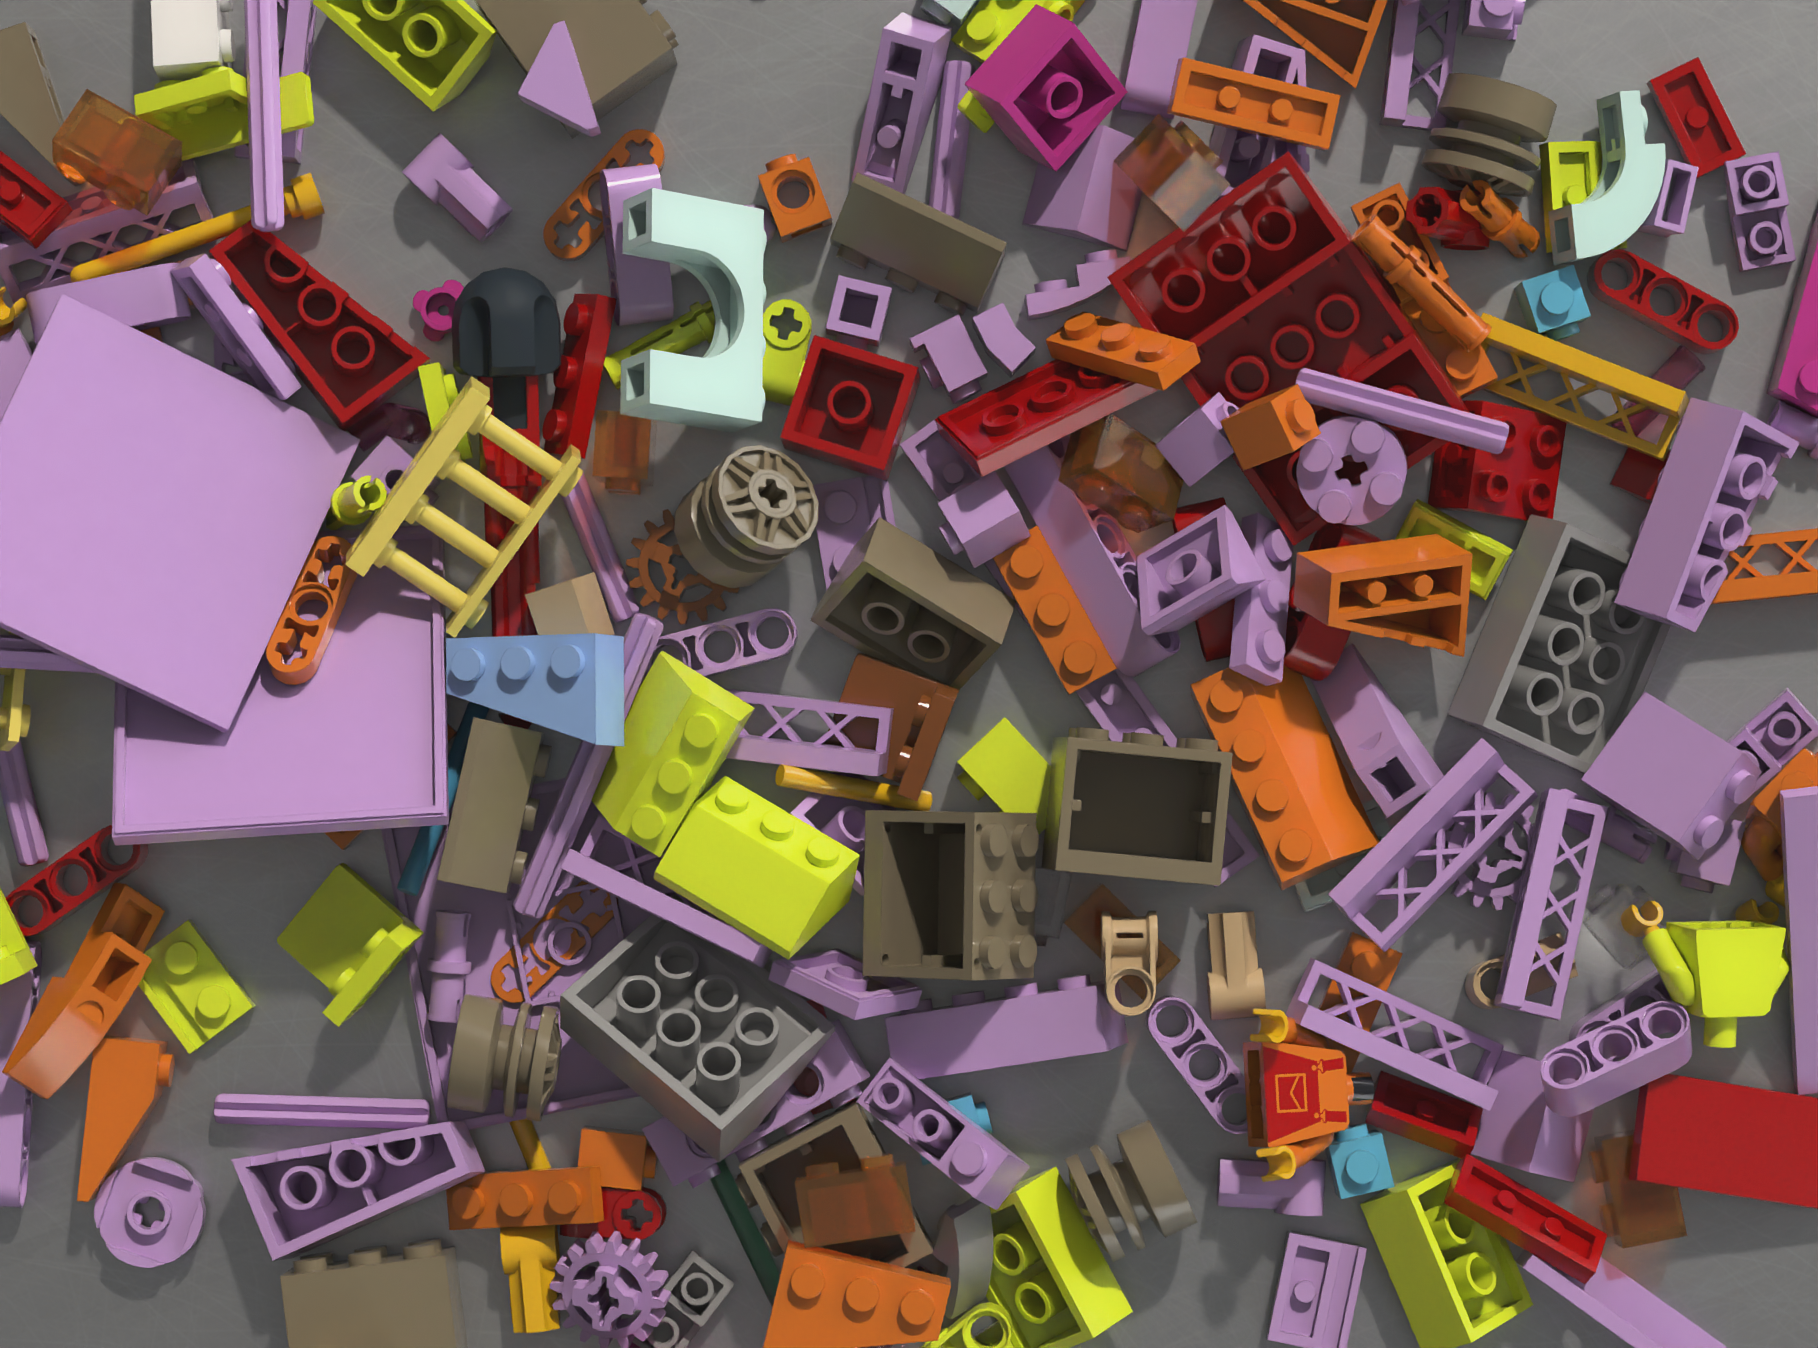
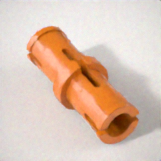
M1483 180L1472 181L1474 187L1481 193L1479 195L1468 185L1463 188L1459 198L1460 206L1480 223L1481 231L1488 239L1500 241L1511 255L1516 258L1528 257L1526 251L1519 246L1520 244L1528 248L1532 254L1537 250L1540 244V234L1535 227L1529 225L1522 218V213L1518 210L1520 208L1512 200L1501 198Z

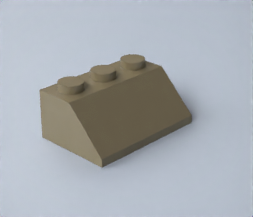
M858 172L852 182L830 237L831 245L839 248L836 257L863 270L866 269L868 262L888 271L885 280L912 293L915 292L917 285L937 294L934 300L935 304L961 316L964 315L966 309L978 313L1005 256L1007 242Z
M879 517L850 551L813 612L810 621L869 656L961 689L1002 645L1016 600Z
M473 717L437 880L505 894L510 893L512 883L521 885L528 859V853L519 851L524 830H534L540 805V799L531 798L535 777H546L552 746L543 744L545 733Z

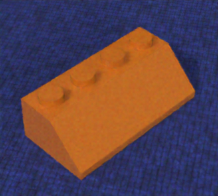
M1283 666L1282 682L1265 686L1228 667L1190 684L1191 697L1211 740L1219 741L1218 751L1233 753L1230 781L1281 891L1365 854L1379 843V839L1301 674Z

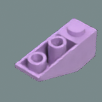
M1354 644L1343 650L1337 665L1327 678L1321 681L1311 679L1356 773L1387 818L1430 790L1444 777Z
M891 1058L886 1061L856 1101L972 1197L995 1210L1001 1206L1030 1168L1028 1164Z

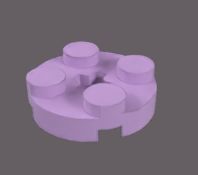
M1352 414L1338 415L1319 424L1318 428L1321 434L1302 446L1296 468L1298 486L1307 504L1319 513L1324 520L1334 524L1362 525L1377 520L1389 512L1402 495L1407 475L1405 451L1395 433L1377 421ZM1352 455L1355 462L1365 461L1368 470L1360 474V483L1351 484L1348 478L1340 479L1336 471L1343 467L1342 458L1344 456Z
M147 1157L128 1162L108 1176L100 1187L94 1206L96 1226L99 1228L101 1237L107 1243L105 1245L112 1255L129 1265L153 1268L173 1262L195 1245L203 1231L206 1219L203 1188L187 1169L171 1160ZM153 1197L160 1201L159 1209L165 1211L163 1221L155 1220L151 1227H146L142 1225L143 1215L136 1212V1206L138 1203H148L150 1198Z

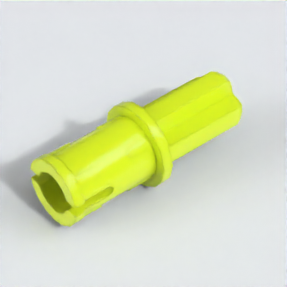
M367 475L359 478L354 483L341 484L334 490L331 496L330 508L325 517L327 519L326 527L330 530H337L345 524L355 526L365 522L370 517L372 511L379 509L385 503L387 491L383 482L378 478L370 482L371 476Z

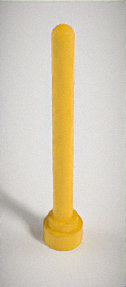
M311 173L290 179L292 185L283 187L284 216L291 214L292 219L303 216L304 220H308L325 214ZM251 205L77 265L71 270L70 279L73 283L129 271L229 236L251 220Z

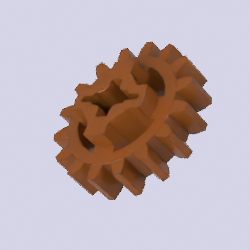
M668 509L663 510V525L657 527L654 523L647 520L644 523L647 532L650 534L647 540L633 538L631 541L641 552L639 558L626 560V566L638 569L640 576L635 577L629 582L630 588L640 589L644 587L647 593L642 597L640 604L645 608L654 602L659 603L657 618L663 621L672 610L677 612L680 625L687 624L690 612H696L703 623L707 622V607L713 604L717 609L724 612L727 606L721 596L725 591L738 594L740 588H729L712 583L698 573L696 576L687 574L683 581L680 580L676 589H674L678 581L676 579L678 570L671 563L675 556L679 558H684L685 556L682 554L679 544L669 547L659 543L666 535L674 532L675 526L674 516ZM650 560L661 565L663 568L666 582L661 593L652 582L649 571ZM700 585L712 589L702 599L693 602H680L686 590Z

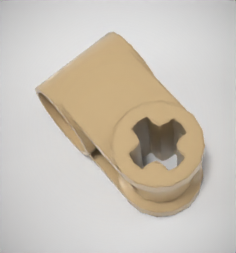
M1101 911V959L1104 961V994L1107 1004L1119 1015L1134 1016L1142 1014L1150 1008L1155 1000L1156 961L1158 959L1157 911H1148L1146 916L1112 917L1110 911ZM1141 934L1142 938H1117L1116 935ZM1127 975L1139 978L1144 984L1146 991L1143 1001L1138 1006L1132 1008L1120 1004L1114 992L1118 980Z

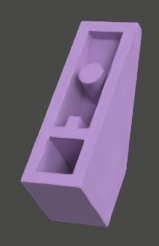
M901 13L883 28L852 181L858 172L905 194L942 80L953 27Z

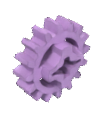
M1484 792V810L1504 809L1515 796L1506 794L1501 805H1496L1493 792ZM1475 802L1467 811L1475 810ZM1531 804L1514 821L1526 837L1528 850L1535 824L1528 820L1534 811V807ZM1471 821L1455 822L1450 831H1446L1445 849L1465 848L1475 838V834L1463 831ZM1513 823L1499 836L1498 847L1506 850L1505 853L1515 856V860L1503 858V860L1494 859L1489 866L1486 864L1487 855L1482 853L1472 863L1474 867L1471 875L1472 880L1464 872L1456 880L1457 883L1451 892L1454 897H1460L1468 890L1472 893L1470 906L1479 908L1484 898L1489 897L1493 910H1502L1503 897L1507 895L1514 904H1517L1528 851L1519 849L1512 836ZM1447 859V860H1446L1447 866H1448L1454 859ZM1510 868L1522 871L1512 882L1501 887L1492 888L1493 884L1496 883L1498 874Z
M598 1231L592 1232L585 1243L579 1239L575 1240L568 1249L567 1254H563L554 1267L558 1273L551 1281L550 1289L560 1294L552 1304L553 1309L567 1310L569 1315L564 1321L563 1326L567 1329L576 1324L582 1328L580 1341L585 1343L593 1334L599 1337L600 1348H608L613 1338H617L622 1348H629L635 1337L642 1342L645 1341L654 1327H658L665 1316L666 1311L663 1308L669 1301L671 1292L660 1287L668 1278V1272L665 1270L654 1271L652 1265L658 1255L656 1252L648 1253L645 1256L639 1253L641 1240L637 1237L627 1246L622 1244L620 1231H614L607 1242H604ZM599 1261L598 1267L588 1266L585 1271L580 1270L587 1264ZM636 1309L641 1310L634 1316L621 1319L622 1314L633 1315Z

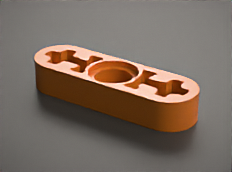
M634 129L625 133L547 220L544 226L543 238L545 245L553 256L563 261L579 260L603 237L602 210H598L591 205L589 191L595 183L599 182L601 170L608 169L613 162H617L619 168L625 167L630 162L631 155L627 148L632 143L639 147L645 145L646 142L650 143L653 146L649 152L653 160L652 164L657 165L659 172L662 170L665 163V151L662 142L654 133L645 129ZM578 202H581L588 215L602 222L596 229H592L590 223L586 221L577 233L582 241L581 244L576 248L567 244L560 249L556 246L560 237L555 230L561 223L568 228L574 225L581 216L578 212L571 209Z
M326 536L313 543L268 642L266 656L273 676L284 684H302L314 676L358 573L345 565L346 553L351 544L344 538ZM334 556H339L342 566L334 565L327 578L329 587L322 584L325 579L322 562L330 563ZM317 599L328 605L324 616L314 621L304 620L297 615L299 607L308 600ZM296 633L303 636L300 641L303 659L294 658L291 665H285L282 654L291 655L298 642Z
M581 881L575 887L587 885L588 883ZM599 888L590 889L593 893L600 890ZM582 891L564 896L520 939L521 949L529 943L534 955L540 961L550 965V969L543 975L540 974L537 966L526 975V977L532 976V981L527 982L529 984L530 998L564 966V964L557 962L552 956L544 960L537 954L533 945L535 930L541 923L549 919H561L565 922H570L559 916L558 913L567 905L574 915L584 904L583 899L579 896ZM607 893L608 896L603 901L606 908L607 905H612L609 893ZM613 910L606 911L602 916L592 912L580 922L589 927L588 933L591 939L613 919ZM573 927L574 931L570 934L571 945L568 951L560 956L567 960H571L586 945L585 937H580L577 929ZM513 946L495 964L491 973V984L495 993L501 999L511 1003H521L525 1001L523 992L516 988L507 992L501 986L506 979L505 975L501 972L502 969L508 964L515 969L519 968L515 947ZM522 955L523 962H525L528 959V957Z

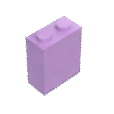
M1644 691L1581 780L1602 800L1616 807V809L1691 857L1699 860L1706 849L1714 846L1720 839L1724 830V824L1737 806L1751 796L1756 786V780L1762 771L1744 752Z

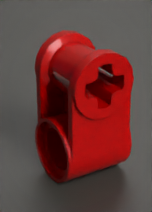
M601 1186L604 1221L560 1225L559 1234L567 1237L588 1239L592 1232L598 1231L602 1238L606 1239L610 1238L614 1231H620L622 1239L634 1240L636 1237L640 1240L653 1235L665 1223L667 1216L666 1202L657 1191L647 1187H643L640 1191ZM638 1200H643L645 1210L653 1212V1218L645 1221L642 1227L637 1226L636 1217L627 1215V1209L636 1205Z

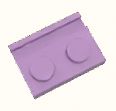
M862 476L813 485L819 502L816 530L826 590L854 545L879 517L896 527L888 481L873 476Z
M1288 1231L1266 1339L1304 1348H1347L1367 1248Z

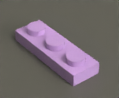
M206 254L186 258L170 271L255 388L279 400H286L302 387L293 375L295 373L293 362L284 351L278 347H273L261 331L263 329L261 318L251 306L240 302L229 287L231 285L229 274L218 261L212 258L209 259Z
M1255 513L1242 517L1241 531L1267 580L1235 597L1229 668L1260 684L1268 686L1282 682L1293 544L1277 522L1260 513Z

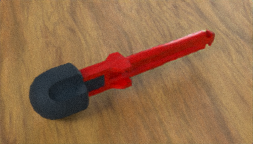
M506 267L485 271L466 284L455 302L452 318L453 368L461 375L477 376L479 382L490 388V400L487 402V405L492 408L491 415L540 447L538 375L554 373L561 365V331L556 300L542 281L526 271ZM479 433V472L528 505L538 491V486L542 485V475ZM484 502L485 542L496 549L514 525V522ZM539 521L491 587L492 637L538 635L525 594L537 591L536 583H540ZM498 713L503 724L528 729L532 724L505 713Z

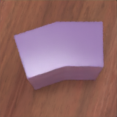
M1665 159V172L1658 198L1644 223L1637 229L1638 232L1665 238L1673 234H1684L1699 167L1672 159ZM1671 177H1673L1667 208L1663 221L1662 216L1664 212Z
M1004 303L972 317V326L986 354L1010 378L1035 354L1036 347L1015 327Z

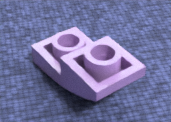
M1779 151L1724 162L1729 215L1739 273L1796 261L1786 211L1789 200Z
M1103 250L1085 254L1086 263L1076 264L1074 270L1077 287L1068 288L1066 279L1034 284L1035 293L1025 295L1028 321L1066 312L1100 296L1113 287L1107 277L1131 260L1130 256L1118 258L1117 250Z
M1787 687L1726 741L1744 752L1762 771L1756 780L1753 793L1781 771L1782 766L1818 736V721Z

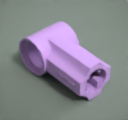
M439 133L402 173L436 206L440 203L467 232L482 243L505 222L513 209L472 170L474 166Z
M1219 1158L1217 1175L1218 1206L1248 1209L1266 1208L1274 1209V1212L1278 1214L1323 1216L1326 1160L1312 1159L1304 1166L1295 1169L1294 1175L1289 1179L1263 1182L1261 1176H1265L1268 1173V1161Z

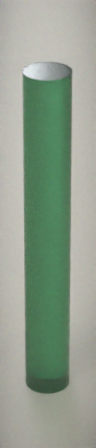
M723 1159L717 1162L722 1173L714 1176L710 1181L772 1307L780 1273Z

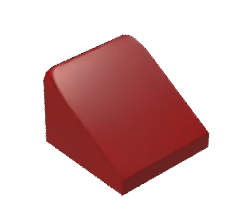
M1628 447L1610 485L1651 505L1658 486L1659 474L1665 467L1671 450H1668L1664 461H1661Z

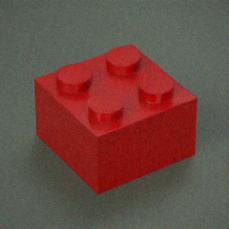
M814 335L780 436L784 449L888 481L921 380L919 368Z

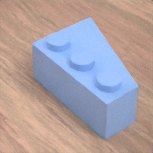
M586 633L446 638L447 694L596 745L625 747L623 636Z

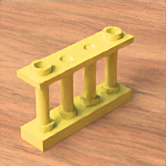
M472 376L390 490L385 503L376 510L346 553L345 562L346 566L363 577L372 565L379 569L385 565L452 610L446 619V633L454 638L463 626L471 630L478 623L489 605V602L483 599L555 497L558 494L564 498L567 497L583 474V470L578 467L581 462L580 450L572 444L561 459L557 460L491 415L492 408L487 405V402L490 400V388ZM466 432L473 436L479 432L546 478L528 505L459 459L461 453L455 448ZM435 476L441 480L448 477L514 522V525L496 549L428 503L430 497L425 495L424 491ZM404 520L409 524H413L415 521L483 566L465 593L396 547L398 541L392 538V536Z

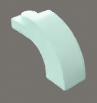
M1640 90L1619 91L1596 100L1602 150L1601 174L1596 187L1582 203L1571 204L1548 212L1554 266L1572 263L1615 248L1637 231L1653 209L1665 172V143L1645 144L1644 135L1647 131L1648 118L1645 108L1641 105Z

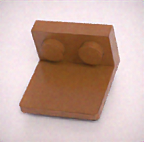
M858 653L854 659L839 702L894 708L887 773L880 776L900 783L897 791L898 795L918 801L960 689L867 654ZM834 713L833 719L838 724L848 715ZM858 716L841 729L856 748L876 750L879 719ZM835 735L824 743L843 746Z

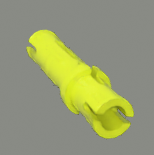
M711 300L702 305L699 301L688 306L690 311L605 357L603 367L617 390L621 388V360L649 349L681 354L705 340L710 344L715 329V316Z

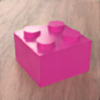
M1037 4L964 84L1020 153L1055 172L1128 93L1073 22Z

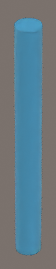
M470 701L448 754L449 812L456 797L473 717L486 719L490 709ZM444 825L420 826L397 886L399 891L412 896L418 895Z

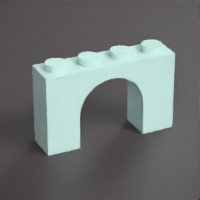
M656 188L648 189L623 201L622 254L673 263L691 272L701 282L709 295L714 310L715 329L711 345L702 358L649 349L621 360L620 414L731 433L762 422V412L766 399L762 388L763 357L766 351V341L763 336V305L766 300V286L763 282V253L767 244V236L764 230V209Z

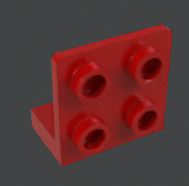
M1462 400L1470 413L1507 423L1509 425L1507 441L1503 451L1499 454L1450 441L1437 449L1434 456L1428 504L1439 510L1481 512L1528 522L1531 514L1553 519L1567 423L1544 413L1483 400Z

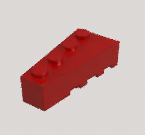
M251 220L209 250L210 258L218 261L229 274L231 279L229 287L242 303L248 304L256 311L263 322V331L276 347L288 355L294 364L297 375L339 429L347 431L418 378L419 366L430 364V358L417 347L410 345L396 334L393 328L353 300L335 282H331L310 266L308 261L274 234L253 228Z

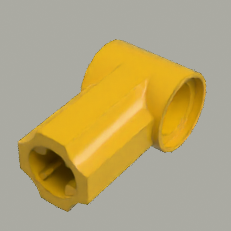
M557 1225L500 1228L502 1266L504 1274L509 1276L513 1332L535 1333L560 1329V1310H554L552 1306L558 1297V1292L550 1289V1283L556 1275L554 1267L560 1259Z

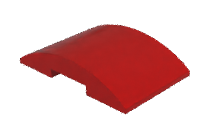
M1289 151L1107 277L1142 328L1196 344L1201 362L1184 374L1181 380L1200 407L1220 392L1227 402L1235 404L1240 409L1247 403L1295 385L1299 371L1307 368L1469 412L1449 378L1362 249L1351 240L1352 235ZM1309 403L1314 411L1317 426L1332 417L1348 414ZM1378 422L1392 430L1400 440L1406 455L1407 470L1449 442ZM1302 446L1294 452L1244 471L1234 452L1232 458L1293 546L1329 523L1307 504L1299 489L1296 468ZM1352 455L1344 456L1342 458L1343 467L1336 471L1340 479L1348 478L1351 484L1360 483V474L1368 470L1365 461L1355 462Z

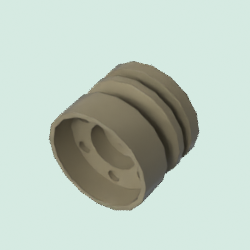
M1449 73L1437 111L1447 119L1457 123L1458 127L1457 129L1433 128L1431 130L1429 140L1445 150L1427 149L1421 166L1461 188L1468 185L1473 191H1478L1472 181L1483 180L1498 195L1529 197L1535 180L1518 170L1536 171L1540 166L1541 159L1532 152L1520 147V143L1545 142L1548 139L1557 104L1537 92L1505 81L1474 74Z
M762 445L745 446L727 456L706 478L701 480L683 496L675 511L674 532L682 554L698 573L712 583L729 588L748 587L765 577L785 557L793 553L811 537L818 523L819 502L811 480L798 463L779 450Z
M471 994L464 995L450 1064L447 1107L483 1113L489 1104L493 1089L503 1091L505 1116H515L521 1093L528 1095L527 1120L541 1121L545 1105L555 1090L562 1048L558 1023L559 1008L544 1006L539 1028L531 1029V1003L523 1002L512 1026L503 1024L502 999Z
M1150 1120L1117 1134V1142L1122 1159L1113 1164L1097 1144L1089 1147L1100 1169L1087 1175L1078 1154L1065 1159L1069 1170L1070 1191L1092 1238L1110 1255L1113 1262L1125 1257L1115 1234L1128 1228L1137 1250L1145 1247V1239L1140 1222L1148 1218L1152 1220L1165 1238L1197 1223L1192 1208Z

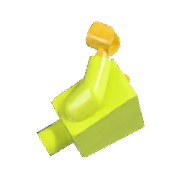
M1751 898L1737 908L1735 912L1736 920L1666 922V929H1659L1658 924L1663 918V909L1659 903L1647 901L1641 906L1640 911L1644 919L1640 916L1638 908L1631 904L1621 915L1622 927L1629 935L1634 937L1645 936L1642 943L1672 1001L1682 1005L1687 1013L1704 1017L1703 1045L1719 1048L1736 1047L1737 1017L1765 1016L1770 1011L1772 999L1790 969L1784 949L1786 928L1772 925L1779 917L1778 906L1767 901L1757 907L1756 900Z

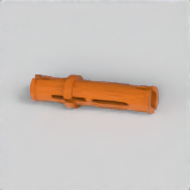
M1376 214L1365 220L1354 232L1351 240L1384 270L1383 277L1390 284L1397 283L1467 353L1470 350H1474L1484 341L1491 332L1492 327L1478 316L1420 259L1422 253L1414 245L1408 247Z

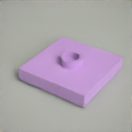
M840 949L795 956L789 960L785 958L774 961L768 979L853 1020L917 1008L922 989L918 985L900 977L862 976L863 960Z

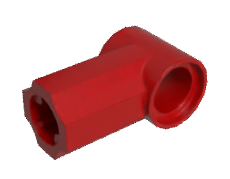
M1420 187L1415 197L1407 201L1406 220L1416 227L1418 234L1440 239V247L1466 251L1489 249L1490 239L1482 233L1480 223L1460 206L1459 198L1462 190L1451 191L1440 187ZM1474 191L1477 195L1481 194L1479 191Z

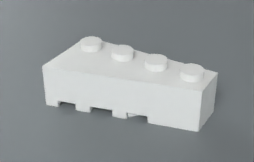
M151 0L153 67L160 82L165 80L186 81L202 76L201 73L204 70L212 67H229L233 69L232 62H235L236 52L234 34L229 26L228 13L233 11V0Z

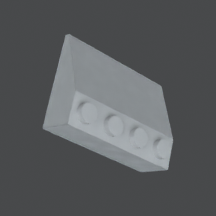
M1531 514L1447 715L1585 774L1642 696L1671 626L1640 616L1614 603L1619 591L1621 576L1627 569L1632 555L1568 523Z
M674 894L671 897L677 901L684 903L683 900L676 894ZM650 915L560 995V1028L718 1162L723 1160L760 1125L835 1031V1025L798 994L768 980L770 971L765 967L761 968L654 915Z

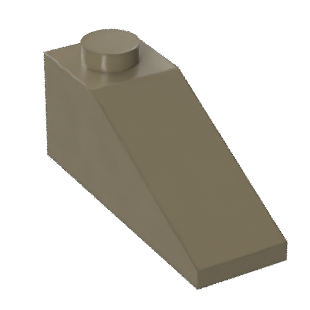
M26 22L0 30V114L66 180L74 186L86 183L35 30Z

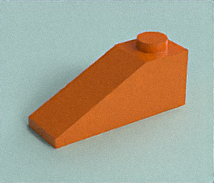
M105 1035L94 1048L77 1201L89 1202L97 1197L103 1182L113 1173L162 1096L163 1087H171L175 1057L172 1054H167L168 1041Z

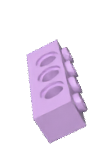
M839 1019L832 1022L835 1025L834 1033L806 1066L814 1070L819 1078L817 1092L812 1096L804 1095L796 1089L793 1082L773 1107L768 1121L761 1122L726 1157L735 1153L739 1162L768 1147L763 1136L781 1126L788 1136L816 1120L811 1112L813 1108L829 1100L833 1108L836 1109L862 1094L858 1083L871 1076ZM665 1116L642 1128L673 1187L688 1179L692 1188H695L722 1173L717 1165L718 1161Z

